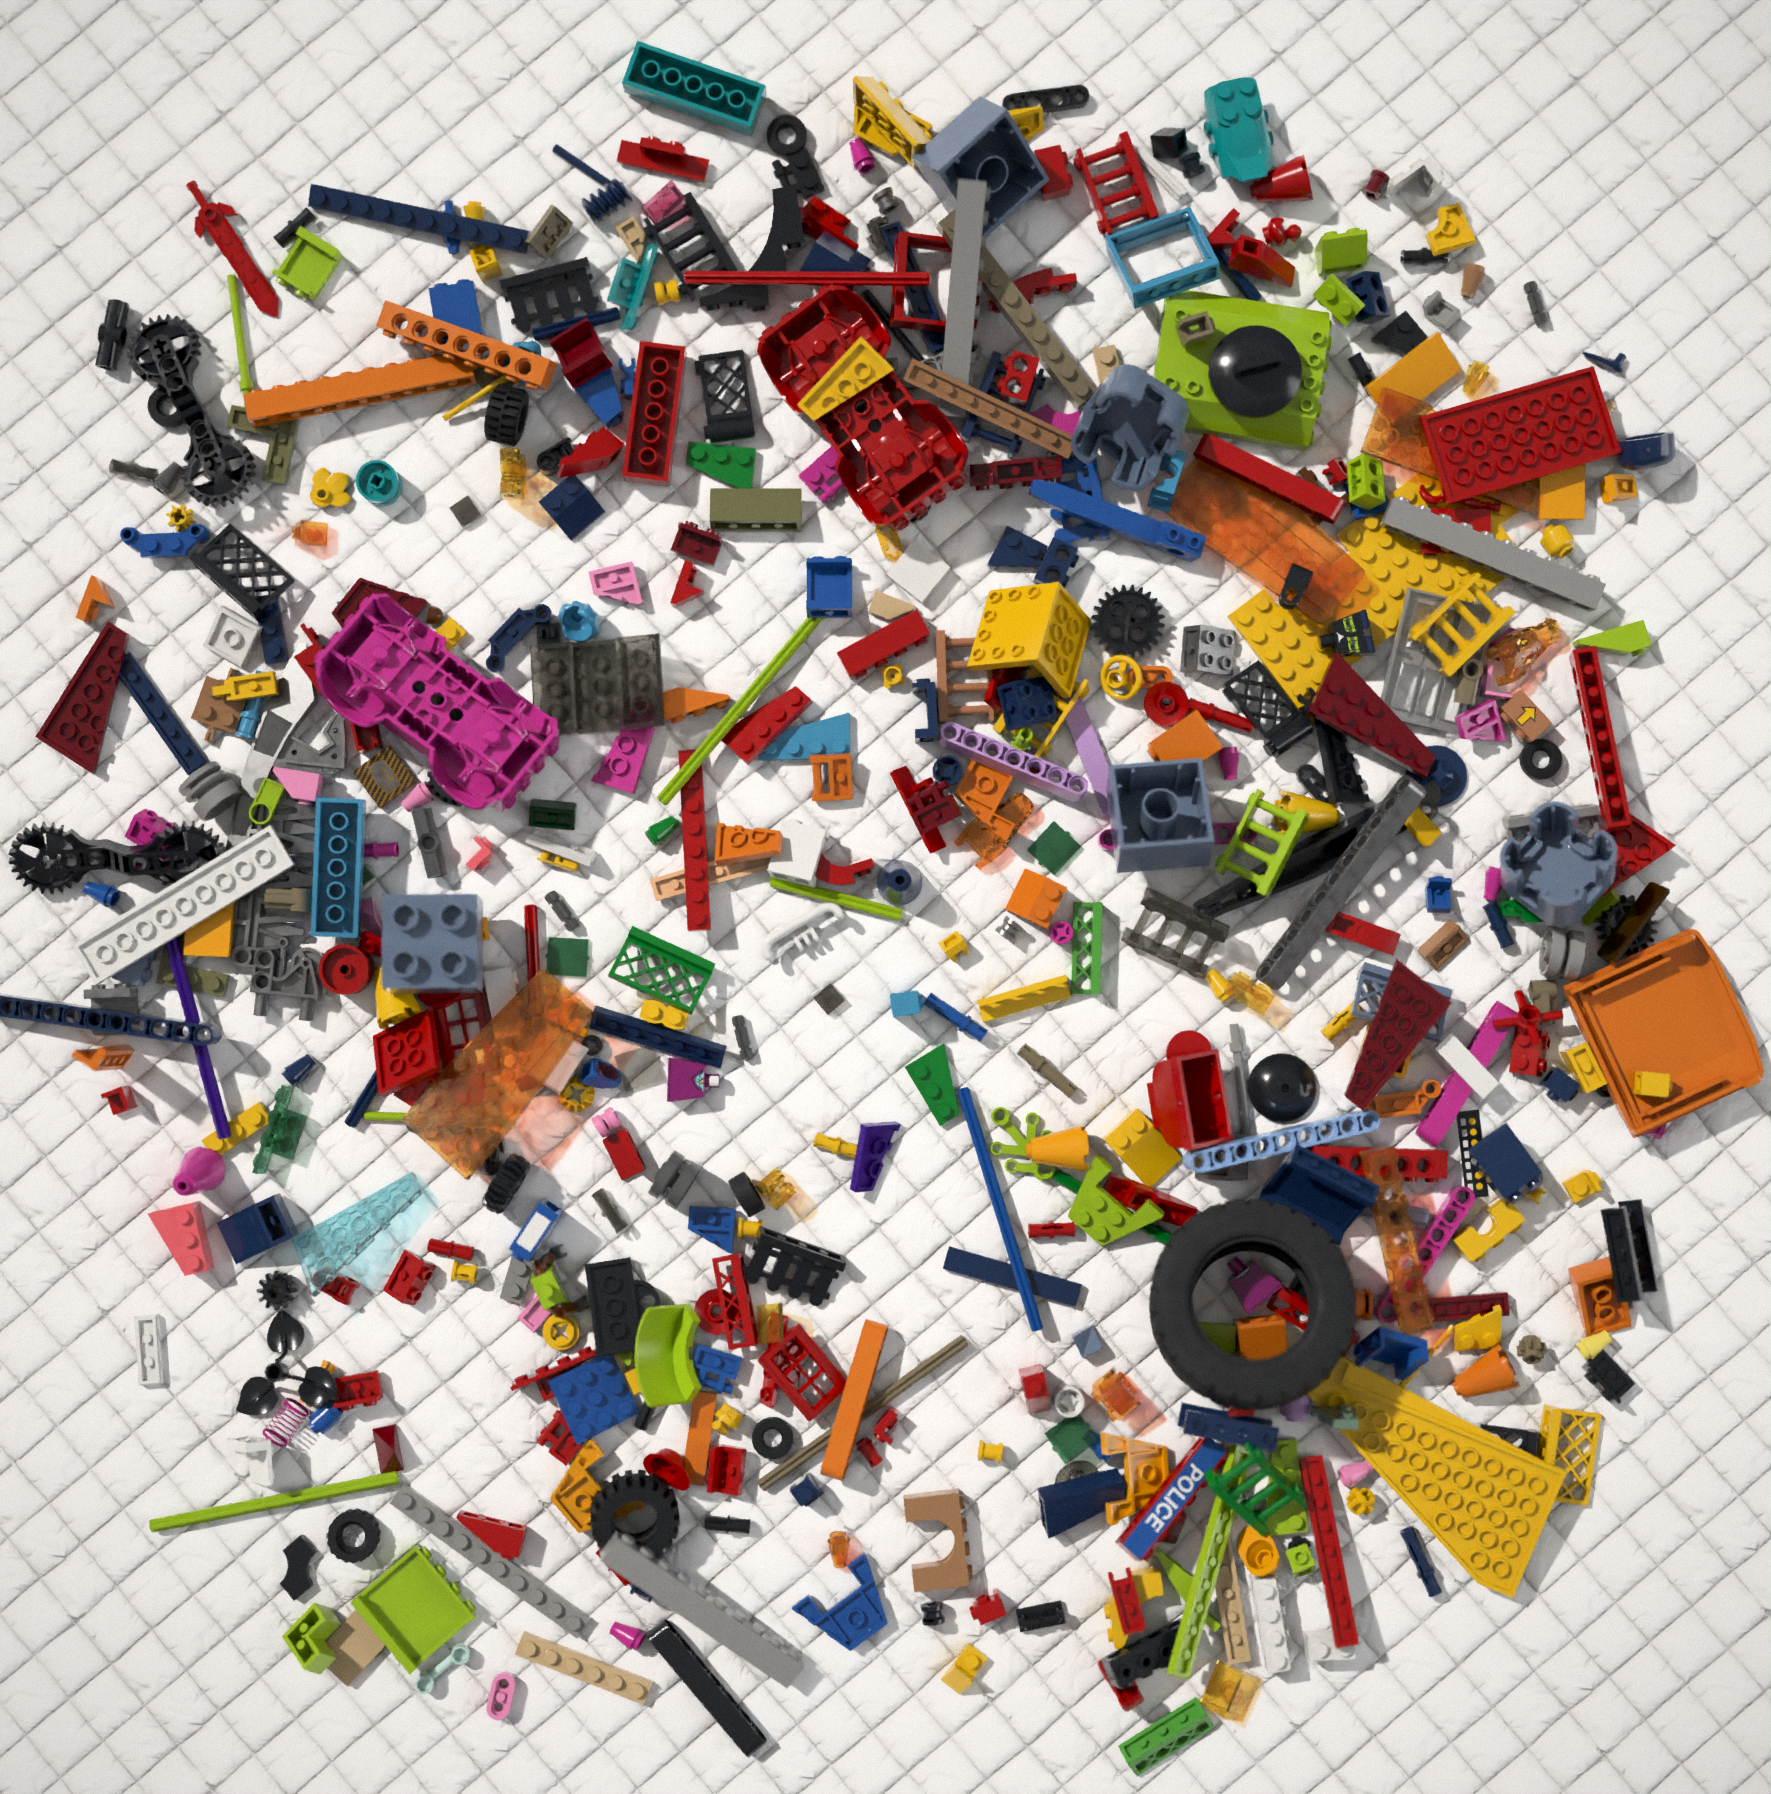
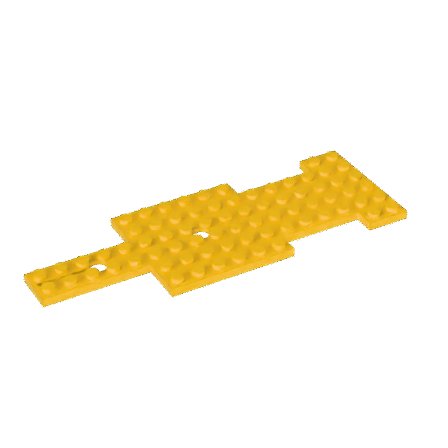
M1433 463L1387 496L1389 501L1393 497H1404L1410 500L1409 504L1417 507L1418 505H1423L1428 508L1485 509L1482 507L1463 506L1462 503H1453L1446 506L1444 502L1435 505L1423 501L1419 494L1421 484L1425 486L1426 491L1430 495L1439 496L1442 493ZM1538 479L1531 480L1530 486L1526 489H1519L1514 485L1474 497L1475 499H1480L1481 502L1501 503L1499 512H1494L1493 509H1490L1491 533L1495 535V539L1512 541L1501 525L1537 498ZM1383 512L1376 514L1375 517L1369 516L1356 520L1336 534V538L1349 554L1308 584L1296 608L1285 610L1280 605L1277 606L1267 591L1263 589L1229 614L1227 618L1299 711L1298 708L1304 704L1299 703L1296 696L1301 694L1304 699H1309L1310 695L1306 690L1309 687L1313 688L1316 693L1334 654L1332 647L1320 649L1318 644V636L1329 634L1328 625L1359 611L1367 610L1374 647H1377L1397 631L1407 588L1410 587L1449 597L1460 586L1458 582L1467 573L1471 575L1478 572L1481 575L1475 581V584L1484 593H1487L1505 578L1450 555H1437L1434 557L1420 554V543L1379 527ZM1468 589L1458 598L1470 603L1477 600ZM1416 602L1410 629L1417 622L1422 623L1433 612L1434 606ZM1446 610L1442 616L1449 621L1454 617L1455 611ZM1437 623L1435 625L1434 632L1440 628V626ZM1419 638L1415 640L1417 644L1421 642ZM1363 656L1342 658L1351 666ZM1309 714L1305 715L1310 720L1311 724L1315 722L1313 716Z

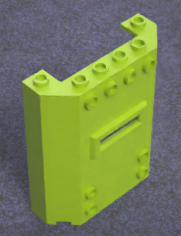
M1191 290L1164 298L1163 318L1153 377L1186 400L1190 412L1184 432L1200 435L1208 433L1219 438L1305 451L1309 445H1312L1314 423L1316 417H1320L1322 404H1318L1319 395H1323L1325 388L1322 375L1327 372L1329 359H1325L1326 350L1330 351L1332 337L1329 336L1332 325L1329 312ZM1207 311L1215 324L1214 334L1209 339L1183 348L1175 326L1181 318ZM1198 325L1189 327L1191 334L1200 332ZM1251 325L1270 327L1284 334L1297 349L1302 365L1301 382L1294 398L1279 412L1263 418H1246L1230 412L1216 399L1209 383V363L1218 343L1232 331Z

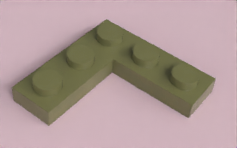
M231 405L227 423L229 429L271 437L262 480L286 486L300 419L252 428L247 419L246 408Z
M185 932L178 936L182 955L184 953ZM164 944L156 983L177 987ZM183 955L184 963L186 966L188 956ZM186 966L192 991L225 997L230 975Z

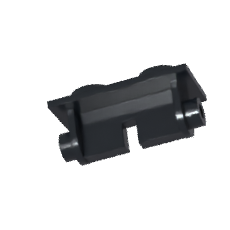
M1061 1600L1016 1609L1020 1633L1065 1624Z

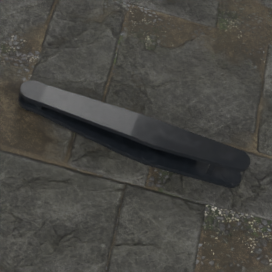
M1381 802L1337 823L1332 828L1325 829L1297 843L1270 896L1329 872L1357 836L1358 831L1356 827L1368 821ZM1404 824L1396 835L1404 832L1408 827ZM1263 862L1250 871L1260 876L1261 874L1265 875L1268 869L1267 863ZM1240 876L1213 893L1197 900L1193 907L1200 922H1207L1224 913L1266 897L1256 892L1258 887H1256L1255 883ZM1234 892L1236 893V898L1222 904L1220 903V900Z

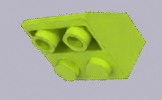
M1351 228L1346 230L1345 233L1338 234L1337 231L1326 232L1323 234L1324 236H1321L1314 249L1318 276L1361 270L1367 264V229Z

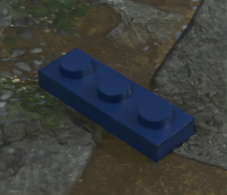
M268 595L258 596L256 600L262 604L268 598ZM278 598L263 612L264 617L258 622V625L263 627L260 637L266 665L289 661Z

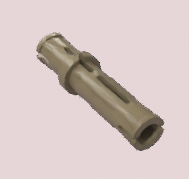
M1027 1043L1016 1053L1031 1066L1034 1072L1037 1071L1068 1098L1078 1089L1075 1084L1045 1060V1056H1040Z

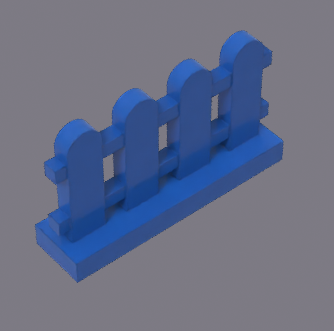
M1075 455L1068 459H1061L1062 474L1077 471L1078 479L1061 482V479L1058 478L1059 484L1085 494L1092 491L1093 497L1104 500L1096 457L1090 465L1083 463ZM1088 469L1089 477H1084L1083 470ZM1055 509L1050 511V516L1053 520H1062L1063 528L1057 529L1054 533V537L1072 545V541L1089 538V542L1095 541L1094 536L1099 535L1102 541L1111 539L1110 531L1088 522L1069 527L1068 519L1075 517Z

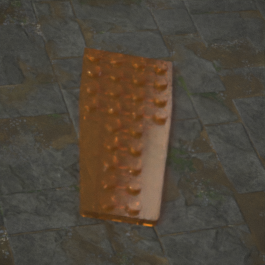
M1197 458L1181 474L1170 511L1165 513L1180 526L1207 536L1204 544L1207 548L1278 597L1285 584L1284 581L1292 563L1314 571L1296 609L1317 624H1324L1364 577V569L1302 510ZM1289 594L1287 599L1292 600L1293 595Z
M541 969L442 1070L401 1120L464 1179L469 1180L516 1124L590 1020L593 1010L549 971Z

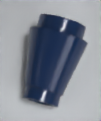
M306 1054L284 1068L285 1071L281 1074L294 1087L297 1084H301L317 1063Z

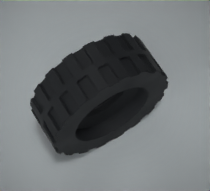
M357 1508L355 1510H346L339 1514L330 1524L326 1535L328 1539L327 1546H329L330 1552L338 1560H343L345 1563L361 1562L369 1557L377 1548L380 1542L381 1529L379 1530L378 1521L376 1522L375 1517L370 1515L368 1511H362ZM355 1524L364 1530V1542L358 1547H350L343 1541V1531L349 1525Z

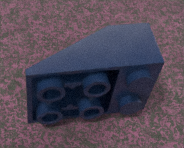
M280 1193L255 1203L217 1223L235 1264L241 1263L299 1235Z

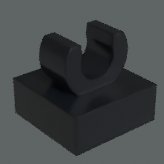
M559 622L536 623L538 647L561 646Z
M1311 687L1306 689L1310 695L1309 699H1304L1301 694L1296 696L1298 702L1304 704L1298 708L1304 716L1307 714L1315 695V691Z

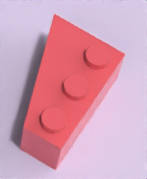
M200 1201L147 1213L184 1276L215 1268Z

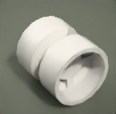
M1062 1383L1055 1388L1052 1400L1058 1413L1064 1417L1077 1416L1084 1407V1398L1080 1389L1072 1383Z

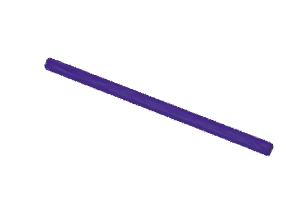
M178 937L166 943L165 946L186 1020L201 1022ZM193 1045L217 1137L219 1140L231 1137V1132L207 1045Z

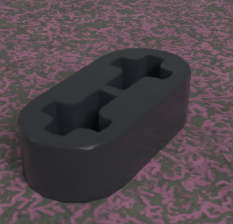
M1306 764L1301 766L1296 773V779L1313 799L1323 802L1328 801V791L1325 792L1326 798L1324 796H1317L1319 790L1315 787L1316 784L1321 789L1324 787L1327 789L1326 781L1322 774L1313 765ZM1303 769L1305 771H1312V774L1310 776L1314 780V783H1312L1308 778L1305 780L1302 778V776L1304 775Z

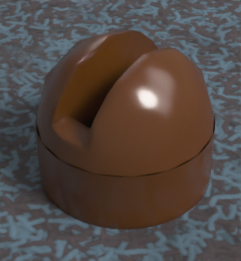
M430 605L426 623L439 624L443 620V612L439 607Z

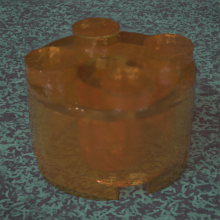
M1112 1367L1092 1383L1093 1391L1091 1392L1094 1400L1098 1404L1102 1402L1107 1408L1105 1412L1113 1422L1116 1420L1122 1421L1143 1404L1141 1397L1137 1400L1134 1396L1137 1391L1121 1371L1116 1374V1367Z

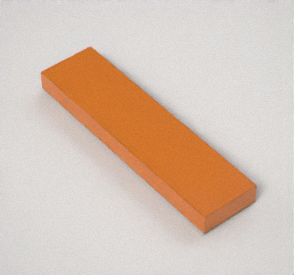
M699 1391L692 1402L684 1456L685 1470L690 1477L691 1485L704 1486L717 1393Z

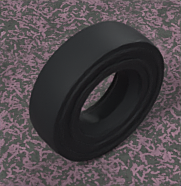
M786 114L776 117L771 121L767 129L768 145L774 153L782 157L798 152L805 147L807 142L805 125L799 118L793 115ZM791 128L796 134L795 140L790 144L780 142L778 139L780 130Z
M157 388L148 399L147 408L149 415L157 424L163 427L181 425L183 420L177 410L171 415L162 413L161 403L170 397L165 389Z
M1535 739L1523 747L1519 762L1521 769L1527 776L1535 780H1545L1551 778L1559 771L1562 764V754L1558 746L1552 741ZM1536 751H1544L1548 754L1549 763L1545 768H1538L1533 764L1532 757Z
M764 1418L757 1423L753 1430V1447L760 1456L766 1459H779L785 1456L791 1449L793 1431L790 1425L781 1418ZM770 1429L779 1431L782 1437L781 1443L775 1447L766 1445L764 1442L766 1431Z

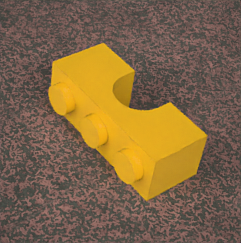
M1499 1199L1485 1210L1492 1221L1491 1228L1487 1233L1478 1234L1472 1226L1466 1225L1450 1238L1466 1261L1471 1263L1473 1261H1480L1486 1256L1485 1252L1489 1248H1496L1503 1243V1237L1508 1233L1513 1234L1522 1227L1521 1223L1525 1221V1218L1514 1204L1510 1203L1505 1206Z

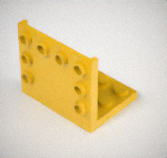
M1060 582L989 590L967 667L971 671L1034 665L1062 698L1071 697L1091 619Z

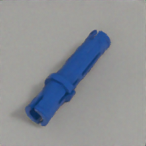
M932 992L924 1002L925 1006L958 1027L960 1032L964 1031L978 1042H981L988 1031L973 1021L971 1016H966Z

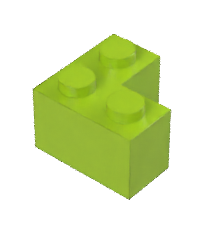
M314 1602L282 1637L303 1670L321 1675L336 1659L326 1640L341 1623L330 1607Z

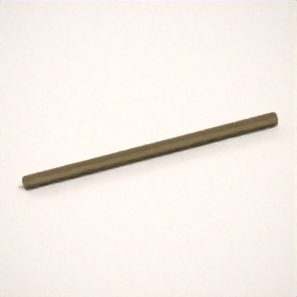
M960 1335L869 1400L861 1422L966 1348L968 1342L964 1336ZM833 1427L758 1480L759 1487L763 1491L768 1490L828 1446Z

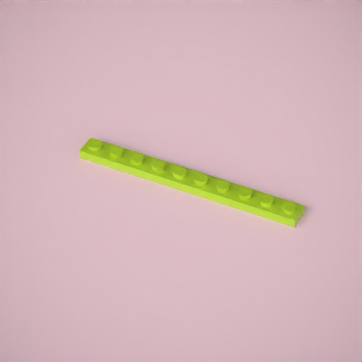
M1230 1444L1222 1474H1225L1249 1456L1246 1448ZM1247 1470L1231 1480L1229 1485L1232 1487L1242 1483L1245 1480ZM1217 1495L1167 1669V1674L1188 1680L1235 1516V1511Z

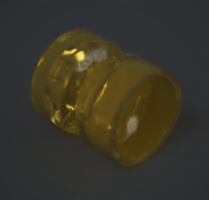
M778 1167L774 1168L755 1186L763 1196L769 1197L768 1202L776 1211L798 1191L790 1181L785 1182V1175ZM777 1186L781 1191L780 1193L774 1190Z

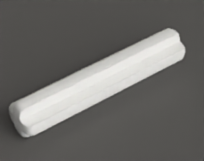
M1140 145L1135 149L1139 162L1176 200H1180L1186 194V189L1144 146Z

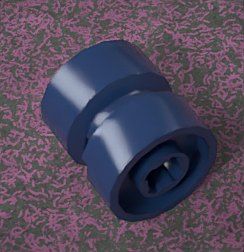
M950 755L938 758L932 769L934 781L941 782L947 780L949 787L959 782L962 775L960 761Z

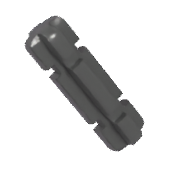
M1530 281L1525 283L1523 288L1525 294H1528L1527 300L1531 313L1535 315L1533 317L1535 325H1543L1548 322L1546 312H1544L1545 307L1540 292H1537V282Z
M555 890L550 891L546 894L545 900L549 905L552 904L551 908L560 921L565 922V928L569 932L575 930L579 926V922L575 917L572 918L573 914L564 901L559 900L560 896Z
M734 1016L731 1020L733 1027L735 1026L736 1029L734 1032L738 1048H741V1051H739L741 1059H750L753 1057V1051L749 1047L751 1044L747 1028L744 1027V1016Z

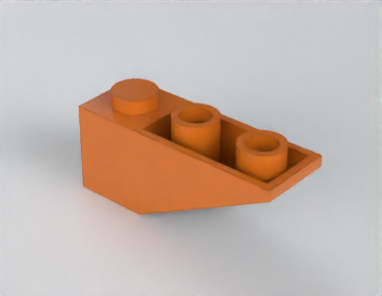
M681 687L656 694L665 721L667 723L671 722L672 725L685 721L684 717L692 714L693 717L704 715L706 710L712 707L715 710L722 709L728 706L727 702L732 701L731 697L726 694Z

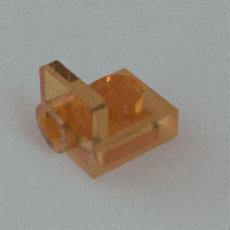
M300 520L296 523V526H293L292 539H295V546H301L302 544L319 547L327 546L328 523Z

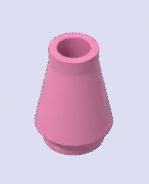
M427 781L419 782L410 794L401 801V804L410 813L412 810L432 802L436 795L433 794L432 788Z
M1367 1460L1342 1465L1341 1469L1337 1470L1339 1479L1344 1487H1353L1374 1472V1468Z

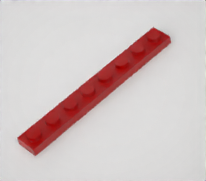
M697 749L678 751L679 770ZM702 763L680 789L688 932L711 931Z
M1316 1455L1299 1458L1335 1648L1359 1645L1323 1456Z

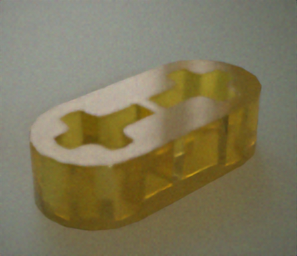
M876 526V536L884 558L890 562H896L903 554L897 530L893 531L890 529V538L886 539L885 533L879 532L882 526ZM889 542H892L894 548L899 549L896 551V556L892 557L891 553H886L889 551Z

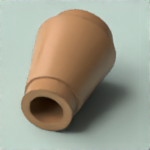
M1474 263L1467 264V267L1463 270L1460 296L1474 299V295L1486 275L1484 273L1485 267Z

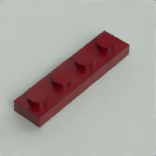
M1506 1291L1414 1299L1417 1323L1471 1319V1317L1479 1313L1483 1316L1494 1311L1493 1307L1496 1305H1500L1502 1316H1510L1508 1292Z

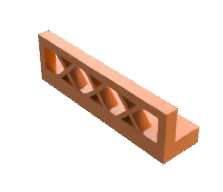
M129 1045L100 1046L98 1049L74 1050L71 1056L93 1071L117 1070L124 1068L135 1049Z

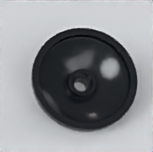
M1278 1053L1263 1058L1254 1066L1249 1075L1247 1090L1250 1102L1259 1114L1272 1121L1289 1122L1300 1118L1311 1108L1316 1097L1317 1085L1315 1076L1307 1063L1294 1055ZM1283 1084L1288 1085V1091L1285 1093L1281 1091V1085Z

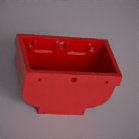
M1211 1049L1159 1061L1153 1069V1082L1146 1084L1154 1129H1161L1166 1143L1172 1148H1184L1185 1151L1234 1141L1219 1050Z

